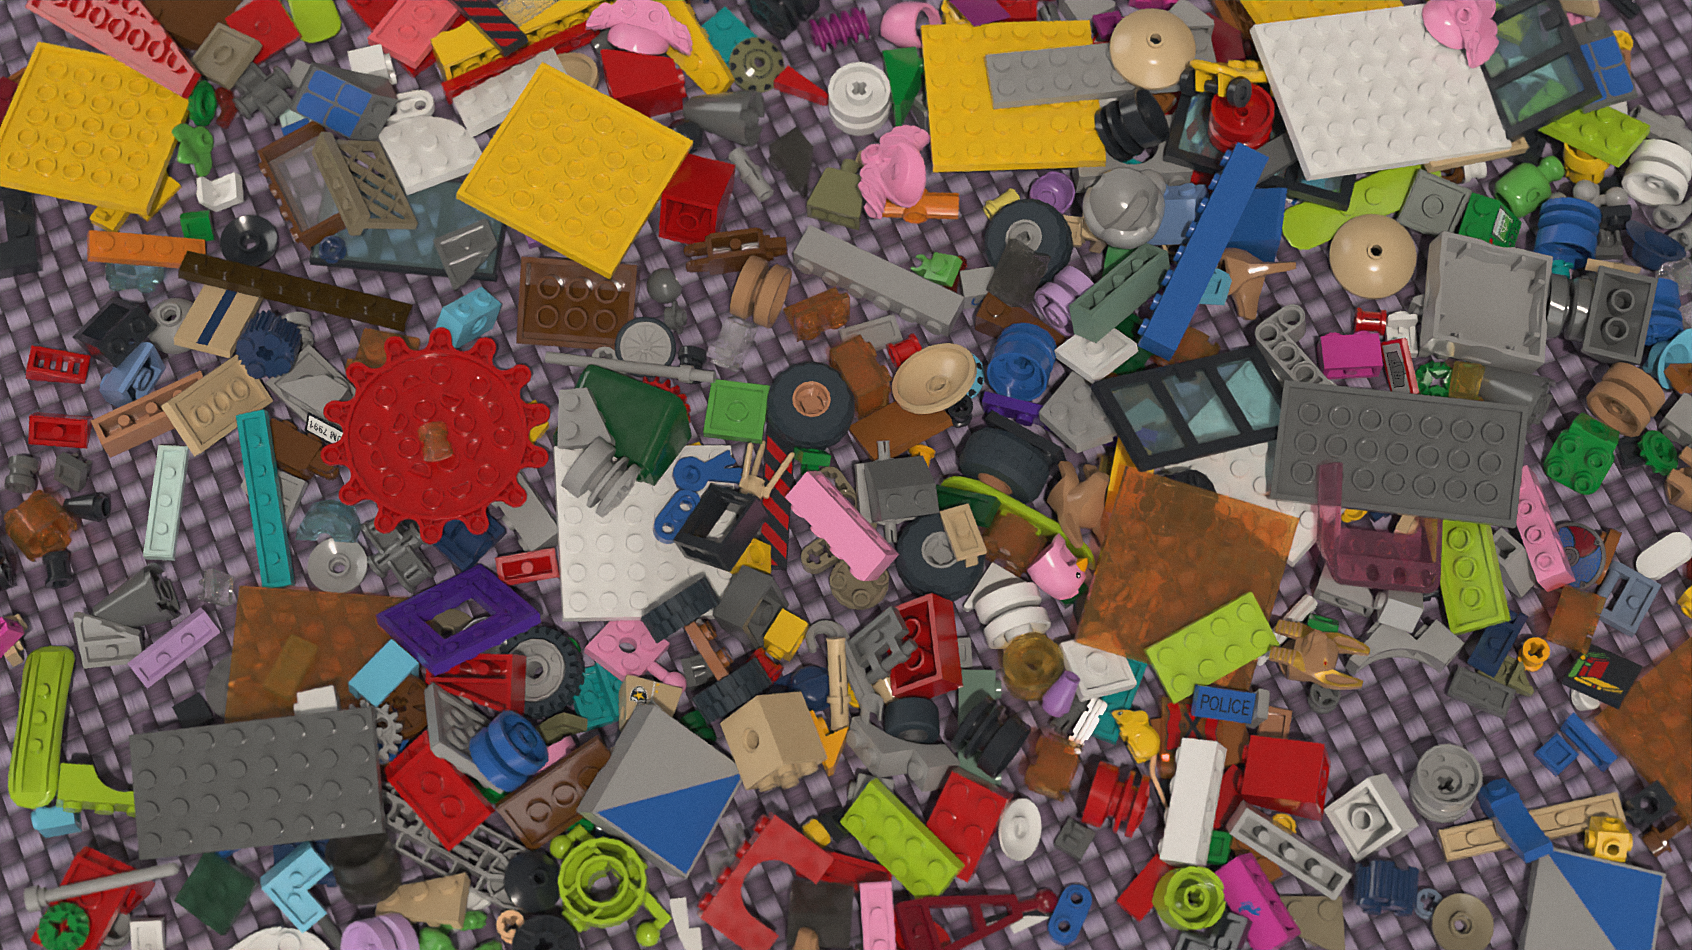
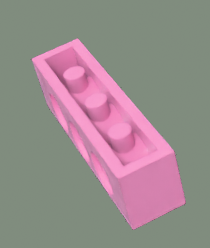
M1528 465L1523 466L1516 524L1537 582L1547 592H1550L1576 580L1538 477Z

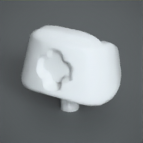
M1571 689V699L1577 710L1586 711L1599 707L1600 703L1598 700Z

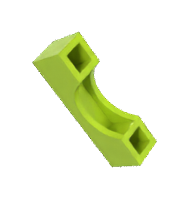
M61 763L56 807H61L63 811L69 813L82 812V809L95 810V813L99 815H112L114 811L127 812V816L136 817L134 791L120 792L110 789L99 780L93 765Z

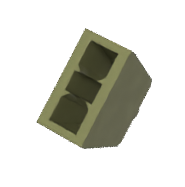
M844 159L840 170L832 167L825 169L808 199L807 217L860 230L864 197L858 188V184L861 182V177L857 174L858 162L852 159Z

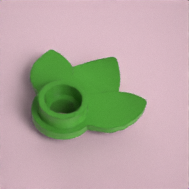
M178 124L171 131L173 136L181 142L177 161L183 164H194L198 177L207 176L212 168L210 153L214 144L212 135L202 126L193 128L188 124Z

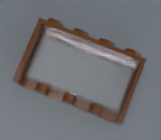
M314 121L257 151L262 161L258 163V166L266 179L270 177L272 181L268 187L276 200L280 199L283 204L279 206V210L287 222L291 221L293 227L289 230L297 244L302 242L309 251L312 246L321 242L325 237L332 236L346 228L311 153L320 133L327 132L322 125Z

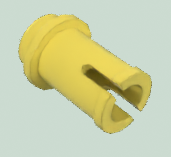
M1009 188L993 201H986L983 211L987 218L991 220L1002 207L1020 200V197L1014 189Z

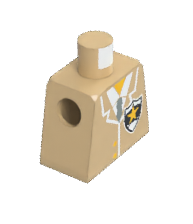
M627 674L619 688V730L621 732L624 730L638 705H655L670 717H673L683 688Z

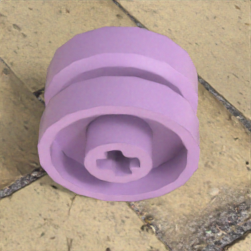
M1066 266L1053 277L1054 283L1047 282L1034 293V296L1044 318L1057 332L1070 339L1075 334L1069 305L1089 290L1094 283L1080 270L1073 266Z
M387 913L373 919L368 918L348 925L342 936L341 950H419V942L415 930L407 919L397 913Z

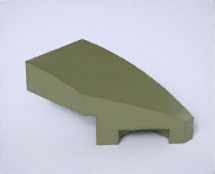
M1508 655L1494 678L1480 670L1477 671V674L1515 689V693L1531 697L1534 692L1524 672L1525 666L1523 661L1518 662V660Z
M563 712L549 718L535 729L546 745H553L561 741L563 736L587 731L588 719Z

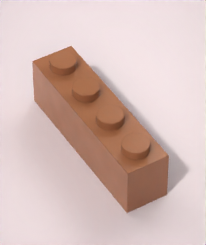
M201 371L91 420L101 445L108 456L112 458L174 429L175 427L161 408V405L203 377Z

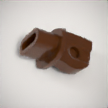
M1681 818L1662 832L1652 824L1649 826L1651 831L1642 836L1641 839L1653 856L1657 858L1665 851L1673 852L1668 840L1684 830L1688 824Z

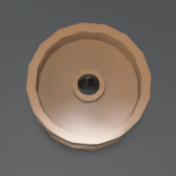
M755 255L750 256L736 282L730 303V314L744 320L753 314L755 324L770 329L777 320L786 300L792 279V270L779 264L774 265L769 270V264L766 259Z
M1623 362L1613 363L1603 375L1602 381L1598 382L1586 397L1588 407L1600 422L1619 431L1621 435L1629 437L1639 436L1650 422V417H1654L1666 401L1665 394L1660 385L1650 375L1638 367Z

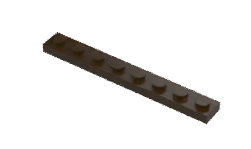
M187 251L178 269L179 279L405 332L413 309V304Z

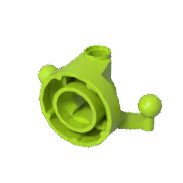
M580 824L567 835H558L552 839L549 846L551 854L558 859H565L561 865L558 878L562 908L564 909L561 914L578 933H581L583 930L587 931L591 926L597 928L618 926L633 917L639 907L643 905L656 920L653 923L646 922L641 924L636 930V940L645 947L653 946L659 941L660 930L672 918L651 896L648 877L645 871L648 867L632 848L619 840L604 837L595 839ZM578 840L581 844L574 848V842ZM611 871L621 882L618 892L610 900L601 901V903L592 901L586 893L591 892L592 885L596 880L607 877V873Z

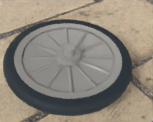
M652 317L632 319L620 329L616 336L615 355L618 360L671 366L675 358L676 342L674 335L669 327L658 319ZM629 373L638 378H643L644 376H646L647 378L656 377L650 375Z

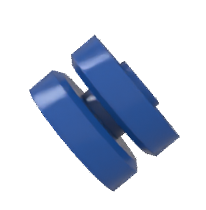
M503 711L491 721L489 727L481 729L469 741V751L478 770L489 782L507 792L515 791L529 778V775L537 773L548 762V750L538 731L529 721L513 711Z

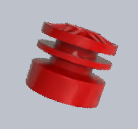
M1100 760L1081 822L1101 828L1107 816L1113 818L1112 832L1117 834L1120 821L1127 822L1128 825L1124 836L1132 839L1133 833L1142 823L1148 804L1151 776L1143 774L1140 787L1132 785L1136 771L1131 770L1125 782L1119 781L1120 766Z

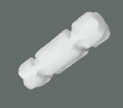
M1099 698L1090 699L1087 704L1089 709L1083 711L1072 730L1074 735H1069L1065 742L1066 749L1079 755L1085 746L1084 740L1088 741L1100 720L1098 718L1099 714L1103 715L1107 708V703Z

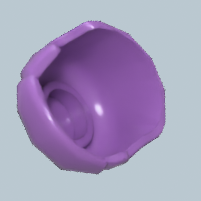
M1049 171L1036 179L1032 184L1029 199H1038L1048 203L1063 214L1072 205L1076 191L1073 181L1065 174Z

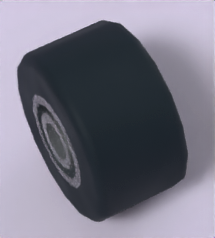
M918 697L903 698L890 703L884 710L885 733L912 743L929 745L940 736L939 709L934 702L928 699Z

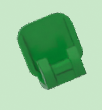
M1581 412L1575 418L1570 428L1563 430L1556 439L1544 461L1545 473L1551 479L1583 495L1595 493L1614 462L1613 451L1618 444L1620 432Z

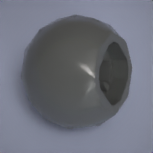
M669 268L654 270L646 283L649 296L659 304H668L676 301L683 289Z

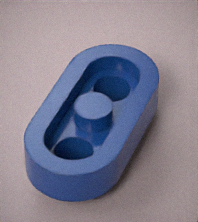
M681 490L674 495L653 524V534L658 541L664 544L674 543L673 539L701 501L698 494L691 490ZM680 505H688L690 511H683ZM669 526L672 529V533H665L662 527Z
M1074 884L1068 886L1063 891L1048 925V935L1055 944L1067 946L1077 939L1092 904L1091 893L1086 887ZM1073 895L1080 896L1082 903H1072L1071 897ZM1066 923L1069 925L1070 930L1068 932H1061L1058 925Z

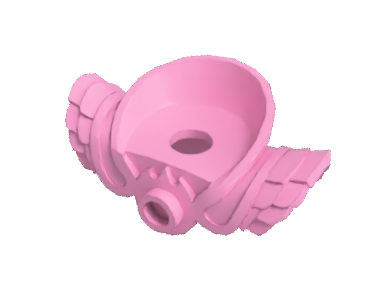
M617 0L613 5L604 2L593 10L586 22V29L606 30L611 28L607 35L608 41L612 45L628 51L659 55L665 53L671 45L682 54L685 53L690 56L692 52V40L687 26L673 18L664 4L656 1Z
M1429 0L1423 7L1422 19L1429 33L1438 42L1449 48L1466 49V56L1471 68H1477L1487 62L1498 46L1499 40L1496 37L1498 31L1497 24L1491 19L1496 10L1495 0Z
M914 125L897 126L880 138V144H871L862 151L861 161L864 167L860 171L861 182L858 184V188L867 202L864 209L869 217L882 219L886 199L906 208L914 206L921 199L926 184V167L919 152L930 140V136L925 130Z

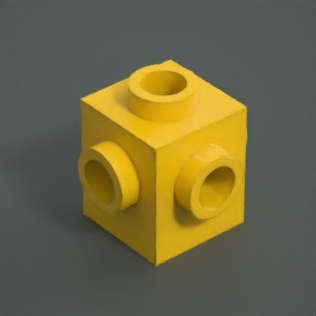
M1591 816L1589 829L1585 832L1584 842L1592 857L1614 862H1625L1627 851L1630 852L1632 850L1633 836L1632 833H1629L1622 818Z

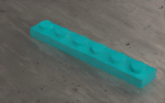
M263 409L236 415L262 588L264 591L295 586L268 411Z

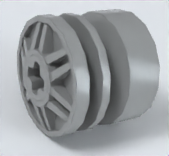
M598 437L574 463L561 486L576 498L581 497L588 490L592 492L586 506L592 508L602 500L596 510V514L603 518L612 509L618 507L635 485L634 483L641 468L633 464L623 472L629 459L624 456L613 464L611 461L617 449L602 437Z
M1437 745L1426 751L1418 762L1409 787L1411 803L1418 813L1428 820L1438 823L1455 822L1465 816L1481 788L1483 775L1479 762L1472 753L1456 745ZM1444 786L1447 788V789H1444L1443 791H1440V790L1438 789V788L1441 789V788H1443Z

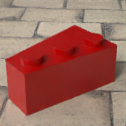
M478 654L475 658L466 660L452 667L449 671L436 676L426 669L425 683L429 685L434 683L446 692L464 697L499 712L513 711L524 717L527 656Z

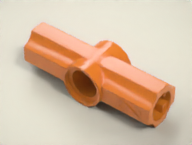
M924 189L921 199L909 208L896 205L886 199L882 217L903 218L904 221L914 224L923 223L928 219H958L959 193L929 192L927 189Z

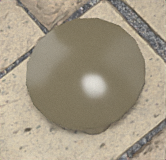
M844 560L835 565L830 574L829 586L832 595L840 604L850 609L864 610L874 607L883 600L889 585V574L886 570L877 580L860 581L851 574L849 570L851 567Z

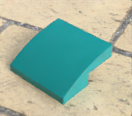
M596 662L594 666L585 668V673H582V676L585 678L584 685H579L581 693L579 696L574 695L572 698L575 701L573 707L576 715L588 719L587 731L619 721V688L622 681Z

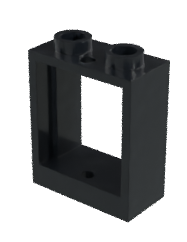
M113 296L72 338L92 358L117 368L157 325L138 305ZM131 338L134 339V343L132 345L129 344V339Z
M711 485L673 541L685 558L731 572L769 515L763 508L762 501L754 494L748 493L746 495L736 492L727 486L722 488ZM725 510L741 514L721 544L706 539Z

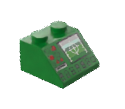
M1472 192L1457 234L1481 239L1495 246L1512 248L1515 246L1522 222L1501 201Z

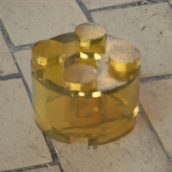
M1029 632L1017 636L1004 652L1001 669L1003 683L1014 698L1024 701L1043 700V695L1063 673L1064 656L1062 650L1056 642L1054 643L1041 633ZM1028 664H1033L1037 670H1031Z

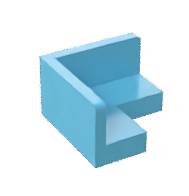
M391 639L348 682L349 692L357 699L362 696L373 707H378L409 674L419 678V662Z
M312 841L302 842L260 877L261 889L303 934L327 914V910L308 889L330 872L331 867L314 849Z

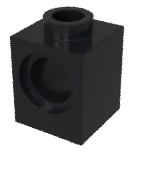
M1656 780L1628 800L1622 809L1625 811L1624 815L1628 823L1634 828L1638 827L1643 832L1668 814L1677 803L1661 783ZM1641 802L1649 803L1653 807L1654 813L1648 814L1644 812L1641 808Z

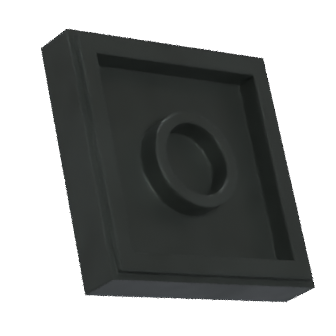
M1418 168L1395 221L1434 238L1442 231L1454 233L1473 190Z

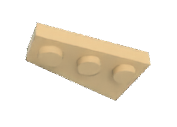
M466 873L380 890L375 915L397 913L407 919L411 925L417 921L427 922L432 927H439L440 924H451L453 928L463 929L470 879Z

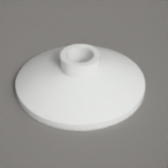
M1018 798L1008 804L1000 819L999 841L1003 852L1008 858L1022 861L1033 854L1039 843L1041 817L1036 805L1032 801Z

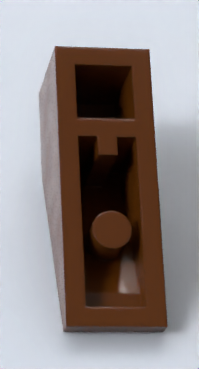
M990 292L987 293L976 315L975 330L997 340L1005 328L1017 323H1029L1046 330L1055 340L1057 348L1066 341L1065 336L1017 304Z

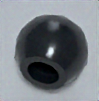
M680 118L668 126V128L693 140V146L688 154H693L702 148L704 137L698 123L690 119Z

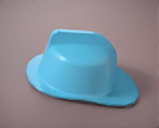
M1692 328L1685 329L1673 340L1654 344L1649 352L1647 361L1642 367L1643 371L1658 379L1661 386L1665 389H1672L1670 380L1664 374V370L1670 364L1692 363Z

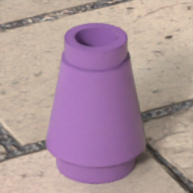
M1064 671L1063 675L1043 695L1042 707L1048 714L1054 717H1062L1070 711L1080 682L1078 675L1071 671Z

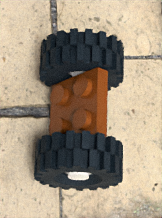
M704 577L642 616L641 620L656 643L685 627V630L718 680L691 698L707 724H710L770 686L772 681L756 657L732 671L731 663L734 660L725 647L720 649L714 640L717 637V633L710 622L706 621L704 623L701 618L694 622L695 619L721 603L708 580Z

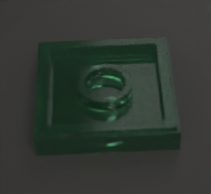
M204 853L174 901L218 934L225 936L256 890L259 882L219 853Z

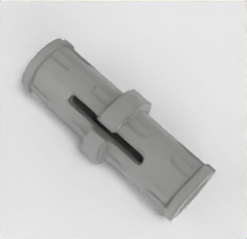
M739 147L729 154L728 159L736 165V169L741 174V181L749 185L758 201L763 202L769 199L774 194V190L762 176V169L759 165H755L745 149Z

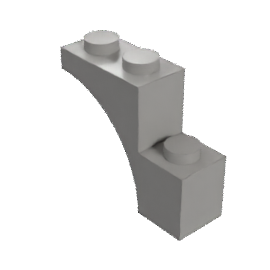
M1437 619L1430 627L1424 624L1414 637L1404 630L1381 624L1377 621L1366 633L1369 638L1364 644L1370 647L1369 656L1347 654L1346 656L1349 657L1345 668L1355 675L1365 666L1378 660L1407 658L1424 663L1438 673H1441L1460 652L1464 642Z
M860 716L852 718L846 742L875 778L908 774L922 792L944 789L951 772L960 766V761L945 744L925 745L904 741L879 730L870 722L866 725L862 722Z

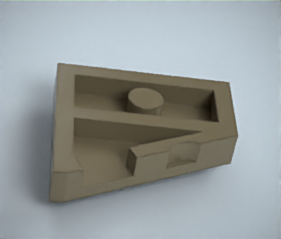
M1280 896L1283 904L1302 932L1298 937L1312 946H1319L1325 950H1345L1342 896H1338L1335 901L1328 896Z

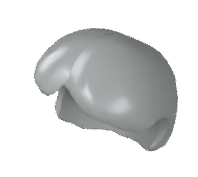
M1117 167L1106 171L1093 187L1087 189L1083 198V216L1091 233L1103 239L1107 244L1121 249H1134L1153 239L1160 228L1165 212L1163 196L1166 191V182L1164 177L1159 172L1150 169L1137 171L1130 167Z

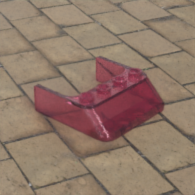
M1333 462L1321 465L1319 469L1316 541L1333 580L1343 586L1421 594L1432 593L1437 590L1441 580L1443 520L1419 517L1418 527L1410 535L1342 528L1340 524L1343 463Z

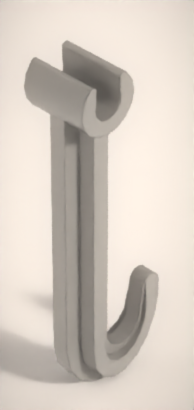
M829 620L818 621L813 624L806 634V644L809 652L815 653L817 651L815 636L818 634H825L828 638L845 637L847 679L861 708L860 718L863 723L868 725L870 712L876 714L878 721H881L883 699L878 694H875L872 685L867 681L864 668L858 666L847 643L850 640L847 631L842 625Z

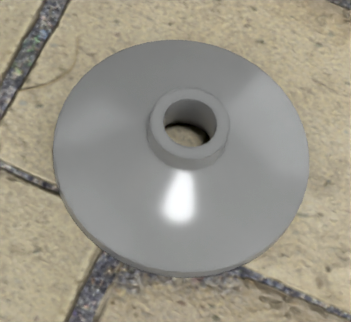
M333 537L324 540L314 548L310 554L307 567L311 581L319 590L328 594L338 595L348 593L362 583L367 574L368 562L364 549L356 541L346 537ZM339 565L345 567L341 573L334 572L335 568Z

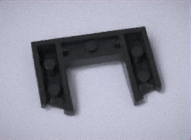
M0 186V201H3L8 238L7 242L0 243V279L43 271L33 193Z

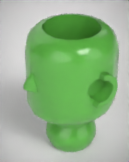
M1546 156L1538 167L1530 163H1522L1495 183L1493 190L1495 198L1501 201L1517 218H1523L1532 211H1535L1537 207L1551 197L1549 183L1562 179L1565 169L1555 156Z

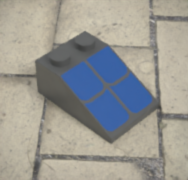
M1599 17L1572 25L1603 98L1581 108L1582 112L1585 114L1637 98V90L1616 36L1605 19ZM1559 30L1550 32L1548 49L1564 42ZM1570 54L1551 62L1572 96L1585 90Z
M312 62L289 108L291 111L347 138L360 141H376L398 98L388 78Z

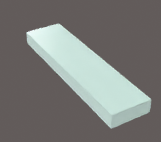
M158 445L143 551L145 559L175 561L190 452L188 446Z

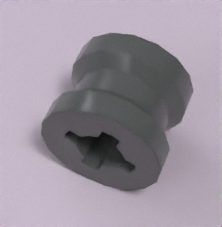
M1314 683L1307 697L1310 709L1318 714L1331 713L1340 700L1341 690L1327 689Z

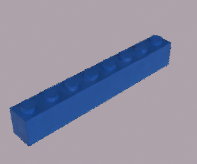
M1237 142L1233 151L1226 150L1219 164L1224 169L1221 175L1215 173L1209 184L1208 189L1212 190L1209 198L1203 197L1196 211L1201 216L1198 222L1192 220L1187 229L1185 237L1189 238L1186 246H1179L1173 258L1177 265L1174 271L1168 269L1161 285L1165 286V290L1162 295L1158 293L1155 295L1149 307L1154 312L1150 320L1144 318L1137 334L1142 336L1137 346L1170 361L1269 159L1268 156Z

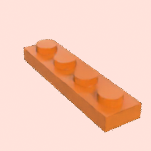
M89 230L87 233V259L91 262L179 268L187 251L206 255L205 239Z

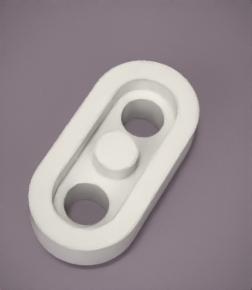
M424 90L396 94L398 100L392 111H397V114L389 115L385 124L392 125L401 121L411 120L416 116L431 117L435 111L432 95ZM425 106L424 109L417 110V107Z

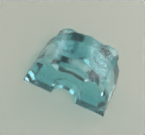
M105 263V276L110 290L138 289L141 293H150L155 291V285L164 280V268Z
M335 500L313 503L297 529L295 540L316 541L320 534L327 533L332 536L334 542L355 543L362 529L355 507L344 505L342 502Z

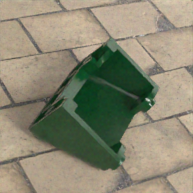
M587 365L580 374L574 389L587 387L592 391L597 402L596 406L605 418V425L610 435L615 439V446L613 447L617 450L614 457L621 459L626 456L629 459L627 468L633 464L641 468L636 481L655 486L692 437L684 403L679 397L668 391L596 365ZM558 425L553 434L555 446H557Z

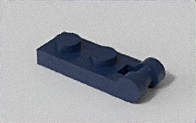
M1509 609L1511 621L1487 627L1467 663L1494 678L1528 618V615L1522 612L1518 614Z

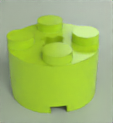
M1189 866L1167 872L1156 886L1152 903L1160 918L1168 926L1177 930L1187 931L1199 930L1215 924L1224 912L1226 900H1224L1223 884L1214 872L1205 867Z

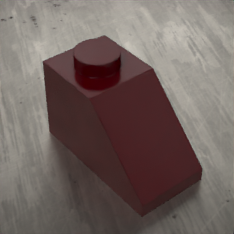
M1205 13L1214 20L1211 41L1217 63H1228V60L1246 62V60H1250L1251 56H1254L1251 40H1246L1241 31L1213 14Z

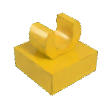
M97 206L89 219L92 224L106 231L118 232L131 213Z

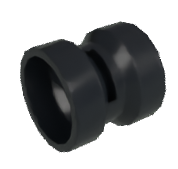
M683 346L679 349L678 360L680 365L694 366V369L703 370V365L707 362L708 353L699 347ZM693 381L692 383L686 384H701L702 382Z

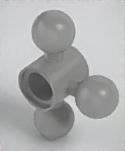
M1590 180L1577 182L1573 187V197H1570L1590 202L1599 209L1600 205L1617 206L1626 205L1628 202V195L1624 189L1613 187L1605 195H1600L1599 185L1594 184ZM1555 192L1551 194L1548 200L1559 197L1567 198V196L1563 193Z

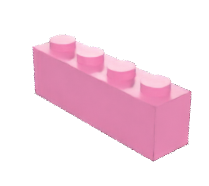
M807 471L786 495L785 498L792 504V511L809 522L811 531L831 546L830 551L851 567L849 569L851 574L858 580H877L899 555L821 471Z

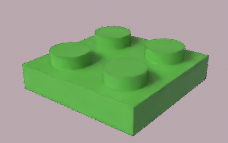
M716 379L715 383H711L703 431L704 437L762 444L770 386Z

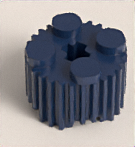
M264 310L261 313L257 312L253 319L250 318L249 322L244 326L236 345V354L239 355L238 360H242L240 364L245 365L247 374L255 379L264 378L265 376L270 379L271 376L277 378L278 375L282 376L288 373L300 350L302 334H299L301 330L297 329L298 325L293 324L291 321L288 323L287 319H282L280 315L276 317L275 313H271L270 310L267 313Z
M1383 860L1370 861V867L1356 864L1353 903L1357 907L1363 908V913L1381 915L1382 910L1394 911L1396 916H1412L1413 910L1417 908L1419 869L1417 867L1408 866V870H1402L1394 866V862Z

